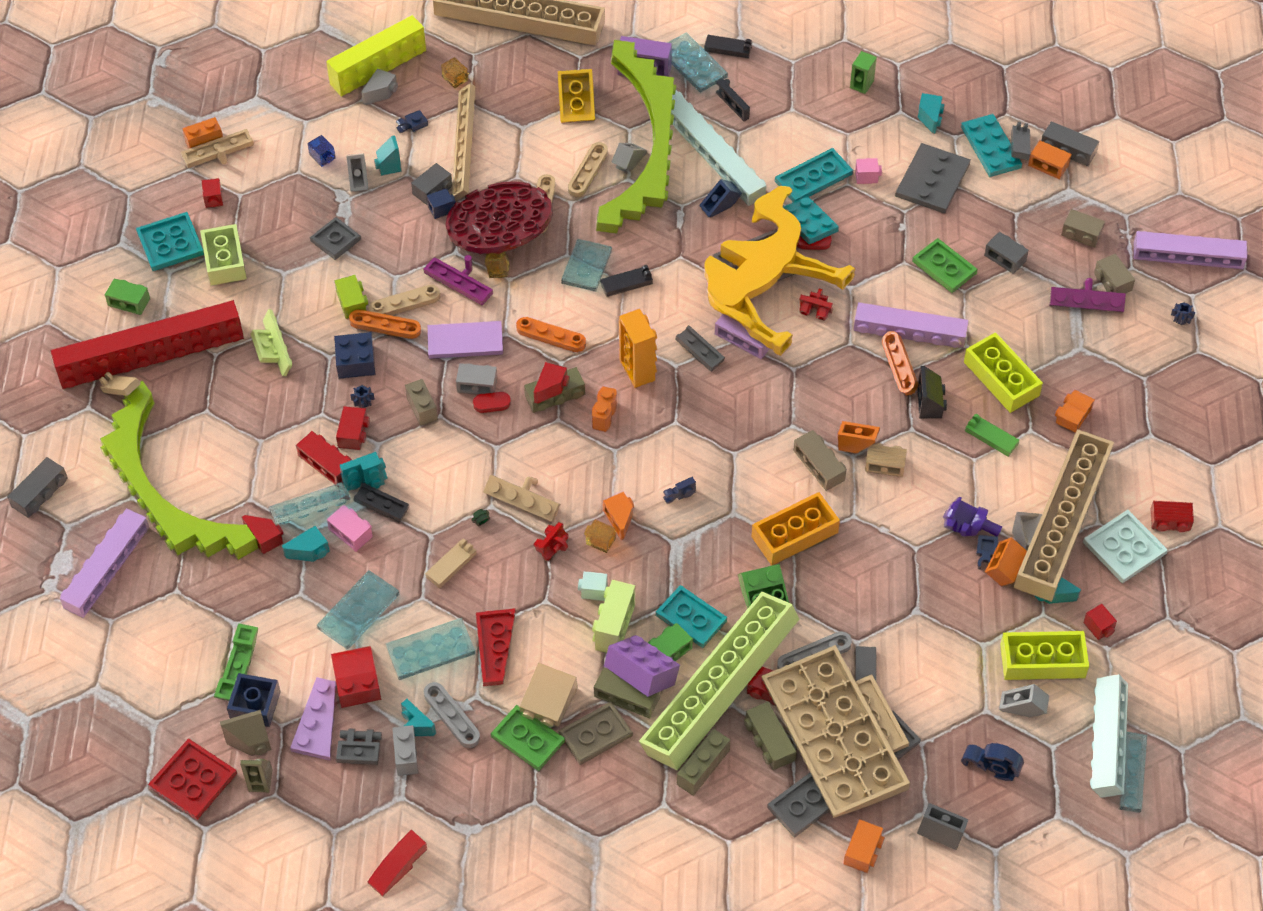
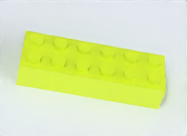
M411 15L327 60L330 85L342 97L368 83L377 69L388 72L426 51L424 26Z

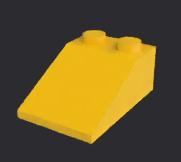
M592 69L558 71L561 123L594 121L595 101Z

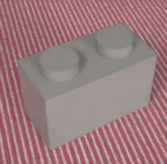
M459 363L456 378L457 393L479 395L495 392L497 367Z
M413 725L394 727L393 740L398 776L418 774Z

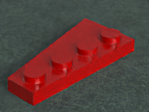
M516 608L476 612L483 687L504 684Z

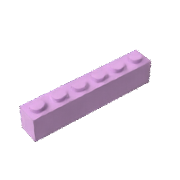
M1137 231L1134 240V259L1244 269L1247 260V241Z
M858 302L854 331L884 336L889 331H895L902 339L951 346L953 348H964L968 320Z
M127 508L123 514L118 516L112 529L107 531L103 541L95 547L92 556L84 562L83 568L73 577L72 583L61 593L60 601L63 609L82 618L85 617L149 529L146 517Z

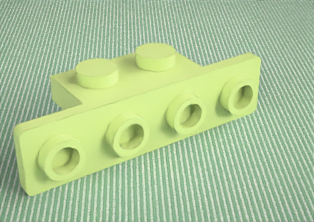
M268 309L263 319L266 330L253 329L250 335L260 363H278L282 376H287L292 368V360L289 358L287 346L284 344L282 332L277 324V318L274 316L273 310Z

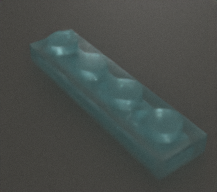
M1126 732L1124 794L1120 795V810L1138 813L1142 810L1147 735Z

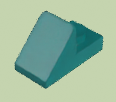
M405 699L401 703V714L408 721L404 726L413 725L415 736H434L436 734L435 724L412 702Z

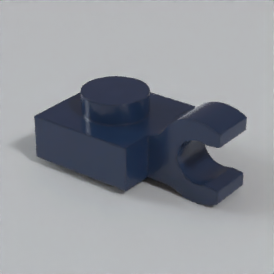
M420 110L405 115V119L400 118L396 120L398 124L396 129L399 133H403L408 129L414 132L428 126V120Z

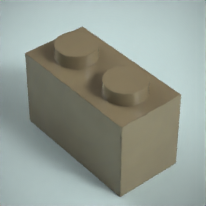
M1071 209L1064 222L1061 236L1095 248L1102 235L1105 221Z
M1116 254L1097 261L1094 274L1102 282L1107 292L1128 293L1133 290L1135 278Z
M423 379L406 384V397L420 426L438 420L436 405Z

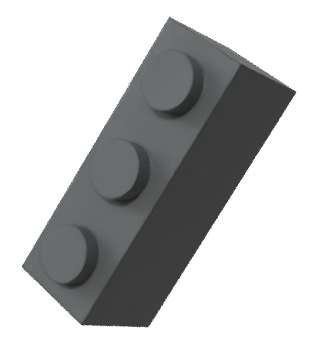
M1052 121L1043 133L1041 140L1072 154L1071 160L1086 166L1090 165L1099 146L1098 140Z
M46 457L7 496L11 507L29 518L39 510L46 500L52 497L53 493L60 486L64 485L68 479L64 467Z

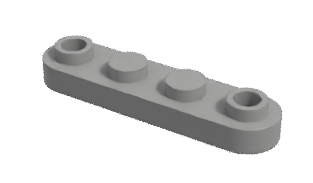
M836 632L779 657L777 669L836 645L840 654H843L851 648V636L846 632Z
M437 682L426 685L424 688L425 700L461 745L466 748H473L478 745L480 741L478 729L445 688ZM434 693L438 694L436 697L431 696ZM468 737H472V738H473V739L470 740V741L466 740Z

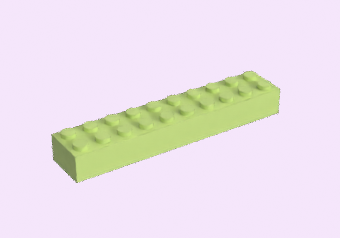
M764 592L760 593L639 740L647 756L675 770L681 767L800 620L792 604Z

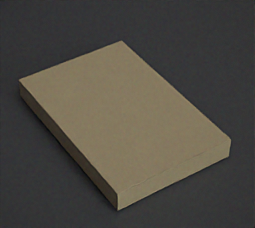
M612 702L558 730L559 735L565 738L564 743L579 765L633 736V732Z

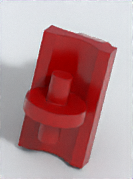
M819 288L817 293L811 291L810 296L801 294L799 299L800 314L809 316L812 308L817 309L816 318L825 321L829 313L832 314L833 303L827 302L829 296L823 295V289Z
M558 522L555 526L548 525L544 532L546 538L544 540L539 538L534 542L536 551L541 553L546 561H549L559 550L566 551L568 548L566 541L569 536L563 528V523Z

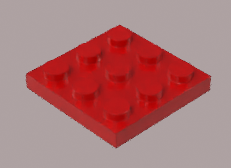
M188 738L149 782L148 786L164 799L198 820L237 775V770Z

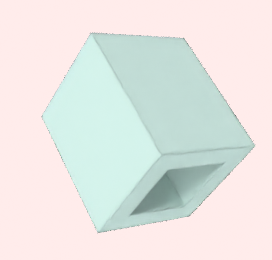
M584 571L583 579H579L578 591H581V599L605 601L604 592L608 585L607 574Z

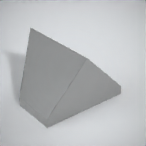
M1016 513L1012 534L1016 541L1026 550L1029 548L1042 514Z

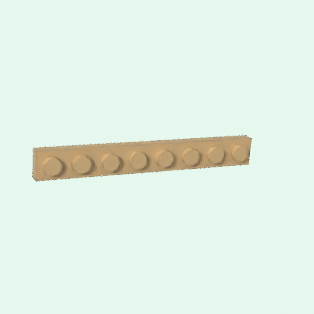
M471 83L461 89L458 96L452 194L455 201L469 193L475 86Z

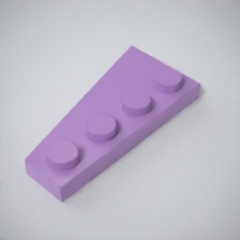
M316 677L290 747L291 752L331 760L336 681Z

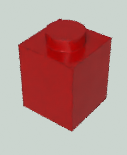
M220 179L201 180L205 208L223 206Z
M1100 604L1086 613L1083 623L1097 640H1100L1103 637L1111 636L1115 632L1117 620L1103 604Z

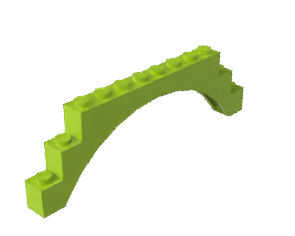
M614 40L611 64L627 77L640 93L648 109L652 124L653 147L648 163L635 183L620 196L599 207L596 231L617 234L618 228L622 227L623 219L640 221L641 214H645L646 206L662 208L664 201L667 202L668 191H665V186L669 184V175H666V173L670 169L671 160H668V155H671L672 145H669V140H672L673 135L670 125H673L674 115L671 114V110H674L675 100L672 99V95L676 93V85L673 84L674 77L656 75L657 67H654V60L637 58V50L634 49L635 42Z
M141 381V384L128 396L124 395L125 399L122 401L125 408L112 414L113 423L111 425L115 431L100 438L102 443L100 449L105 457L109 456L112 468L114 470L118 469L121 481L123 483L127 482L130 494L132 496L136 495L140 508L148 512L146 513L147 518L151 523L155 522L160 537L164 536L166 538L165 543L170 551L174 550L177 556L194 546L197 547L200 553L204 552L207 557L226 548L229 554H234L238 560L257 550L256 538L247 525L216 523L192 516L165 500L150 484L141 464L140 442L144 425L155 403L152 393L145 383Z

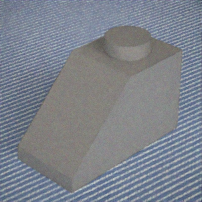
M377 69L361 92L363 104L367 105L390 98L398 87L396 75Z
M619 143L611 162L616 164V168L619 170H633L645 156L647 150L633 143Z
M348 154L346 158L350 190H368L365 154Z
M1035 684L1003 691L999 710L1026 717L1047 714L1049 695Z

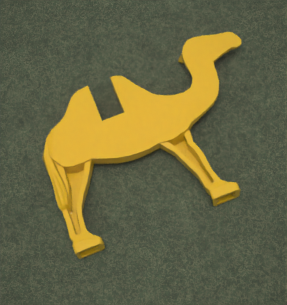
M778 186L755 201L752 222L757 223L762 219L774 222L778 226V231L774 235L760 241L727 240L721 244V257L738 266L737 270L712 256H709L704 264L705 278L708 282V301L713 309L737 320L752 338L760 341L779 356L791 346L793 334L788 331L776 333L768 328L760 320L750 299L770 289L783 273L820 279L837 285L842 290L855 276V268L851 265L843 268L828 266L816 259L805 257L796 251L801 233V225L792 213L783 208L786 198L792 193V189L787 186Z

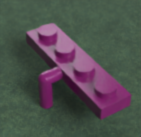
M470 255L464 257L465 269L462 272L435 257L423 268L424 274L482 306L493 295V289L468 276L473 270L472 257Z
M1087 278L1083 282L1085 290L1051 287L1049 306L1124 312L1126 293L1093 291L1092 278Z

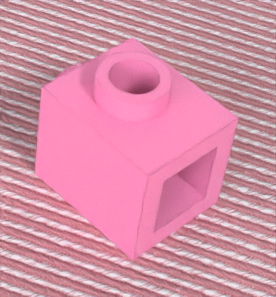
M878 158L856 159L855 174L857 184L878 183L879 176H882V166L878 165Z

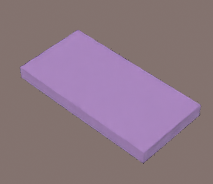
M501 321L427 325L429 359L503 354Z

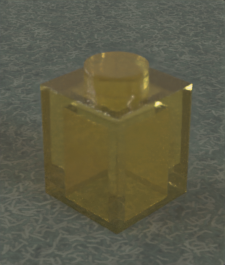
M455 57L441 65L442 77L452 87L457 88L468 81L467 68Z
M506 251L501 254H486L484 262L489 278L507 277L510 264Z
M595 519L591 525L587 526L584 532L586 544L607 553L616 539V528Z

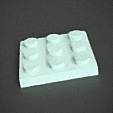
M1129 510L1106 523L1083 540L1085 546L1122 584L1166 555L1168 551Z

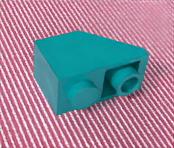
M922 93L918 118L932 133L936 134V129L941 126L942 117L939 114L944 112L943 96Z

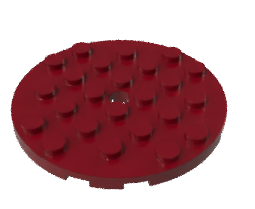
M510 181L490 184L487 189L482 191L476 189L465 195V200L461 203L457 202L451 208L446 218V229L450 240L463 250L480 255L501 254L523 246L538 237L551 222L553 207L547 193L540 187H531L530 183Z

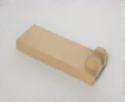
M109 372L105 374L107 380L104 377L99 379L102 384L101 390L108 394L128 396L141 384L135 377L112 376Z
M460 540L425 573L426 578L438 588H441L477 554L472 544L467 543V540Z

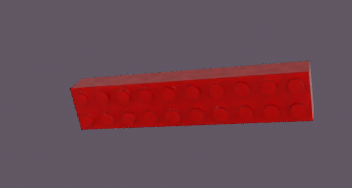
M231 300L50 351L62 389L90 383L101 377L106 378L105 374L107 372L113 376L224 344L237 342L244 339L235 302Z

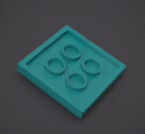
M188 212L136 228L152 272L204 255V250Z

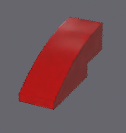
M411 829L383 859L367 883L383 897L413 868L412 864L428 850L426 842Z

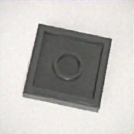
M337 217L310 237V241L334 260L338 259L361 240V235Z

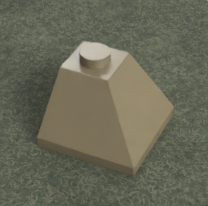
M261 710L220 721L227 745L251 756L262 755L272 750Z

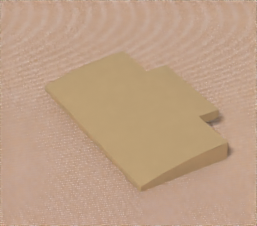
M836 645L762 676L768 692L834 818L909 790L910 782L894 752L909 746L904 732L873 675L871 674L855 681Z

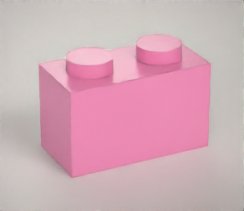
M342 505L327 518L328 529L355 552L373 537L370 523L365 519L359 518L352 508L348 509L345 505Z

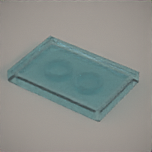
M577 239L562 276L561 284L596 292L610 258L612 247Z

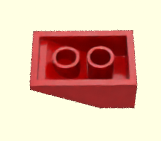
M371 646L331 654L341 708L382 700Z

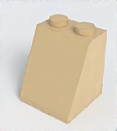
M538 662L519 706L520 712L528 719L533 720L537 718L542 720L541 723L546 726L553 727L555 725L559 727L578 689L577 677Z

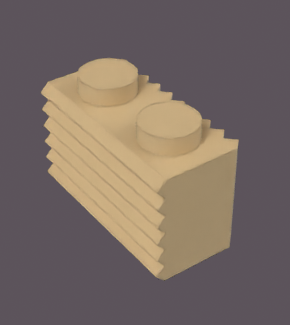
M874 443L868 447L865 472L903 477L907 449H903L901 446L889 447L883 446L881 443Z

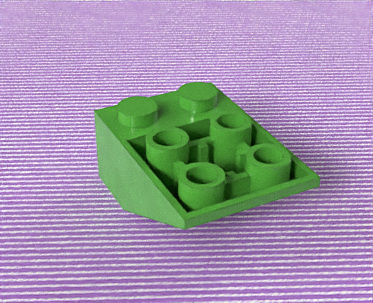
M780 564L738 574L747 609L761 592L789 603Z

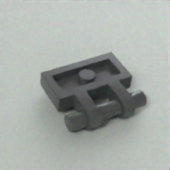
M353 728L340 730V738H345L347 741H338L337 763L378 765L380 743L373 742V740H381L382 732H374V729H367V731H356ZM355 739H366L365 742L355 741Z

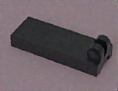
M708 34L704 51L749 59L752 40H740Z
M718 80L716 84L719 86V90L716 91V94L743 121L748 120L750 117V107L730 87V80Z
M644 265L638 269L600 279V284L606 297L651 285L653 284V279L648 265Z
M363 482L353 499L354 502L399 523L409 509L408 503Z

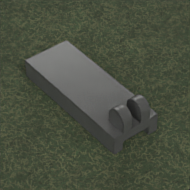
M1017 122V125H1013L1011 129V157L1029 160L1031 155L1030 129L1028 128V123H1024V126L1021 127V122Z
M688 325L682 333L676 335L675 340L711 372L724 361L725 357L691 326Z
M856 646L855 681L871 674L876 681V647Z

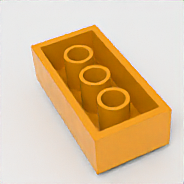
M640 308L619 316V358L634 388L655 381V373L657 372L655 362H657L655 354L657 350L655 343L657 334L655 329H651L649 326V319L646 314L643 315Z
M817 492L752 524L751 537L772 566L839 533L840 520L821 493Z

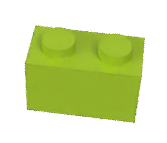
M356 275L334 280L336 293L345 319L349 318L350 313L354 310L366 311V306L369 305L366 295H362L364 291L361 281H357Z

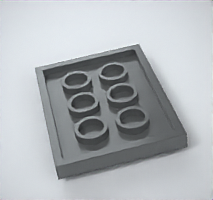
M921 143L896 190L895 197L945 214L970 165L971 159Z

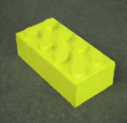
M996 332L966 349L964 363L1010 413L1040 396L1043 382Z
M1084 631L1005 632L1002 635L1000 647L1004 680L1086 678L1089 661Z

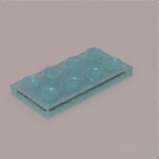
M687 32L668 42L672 43V65L700 93L715 85L718 80L728 78V72Z
M341 482L269 506L268 508L275 524L283 525L289 523L291 519L297 517L305 518L309 516V513L315 511L323 512L333 505H343L346 501L351 500Z
M368 570L317 624V629L348 650L399 596V590Z
M462 618L385 643L399 680L475 654V649Z

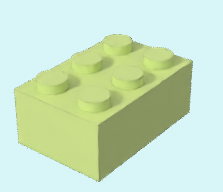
M233 224L200 230L210 285L247 279L237 225Z
M616 580L611 581L610 587L606 586L604 598L606 599L604 604H600L598 610L599 619L594 621L592 632H594L592 641L595 642V650L607 653L609 645L624 640L635 608V585Z

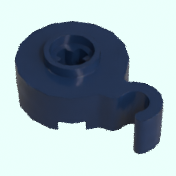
M999 743L987 744L984 749L970 744L966 747L961 759L963 765L968 766L969 761H971L976 767L985 772L988 769L995 773V778L1004 781H1013L1014 777L1018 778L1024 765L1023 757L1016 750Z

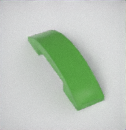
M238 623L232 641L234 645L223 678L219 679L214 698L229 701L238 673L247 674L256 644L258 627Z

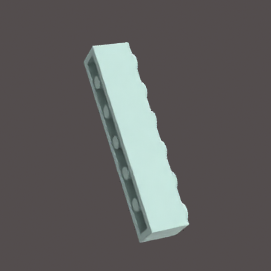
M1118 674L1097 678V684L1094 689L1096 705H1094L1095 723H1093L1094 741L1092 742L1093 760L1091 761L1093 772L1090 785L1092 790L1101 798L1124 794L1128 683Z

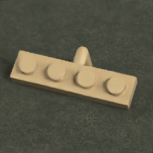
M244 129L182 151L181 154L187 168L219 158L221 164H226V155L253 146L254 143L248 130Z
M490 475L483 493L551 522H554L561 505L529 491L531 485L538 484V479L530 476L526 477L523 486L520 487Z

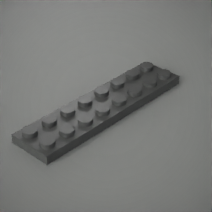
M892 711L909 742L908 747L894 752L898 760L916 747L921 739ZM808 773L767 804V808L794 838L830 811L811 773Z

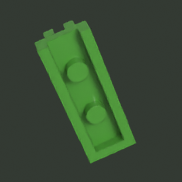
M975 414L970 419L965 428V432L1008 457L1020 441L981 418L978 414Z

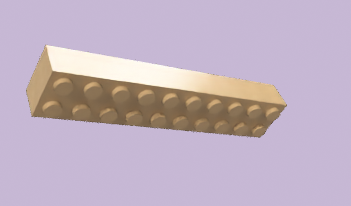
M433 0L434 15L594 46H597L605 24V7L567 0Z
M1077 429L1017 574L1014 588L1052 602L1109 460L1114 442Z

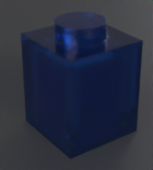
M320 135L307 143L309 155L321 167L336 159L334 146L324 136Z

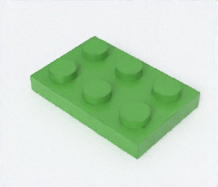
M939 238L917 253L912 259L914 264L951 293L976 275L978 270Z
M516 705L491 732V738L540 771L564 744L565 738L541 723L537 718L531 720L524 717L523 713L520 712L519 706Z

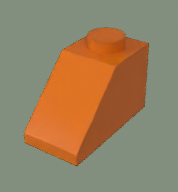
M842 421L837 434L838 450L859 453L876 442L880 427Z
M624 491L603 500V512L620 540H623L626 536L633 517L634 508L632 499L630 497L627 498Z

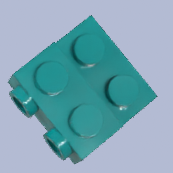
M373 452L340 464L345 491L358 489L361 487L362 482L376 489L385 485L384 480L388 479L383 458H379L377 453Z

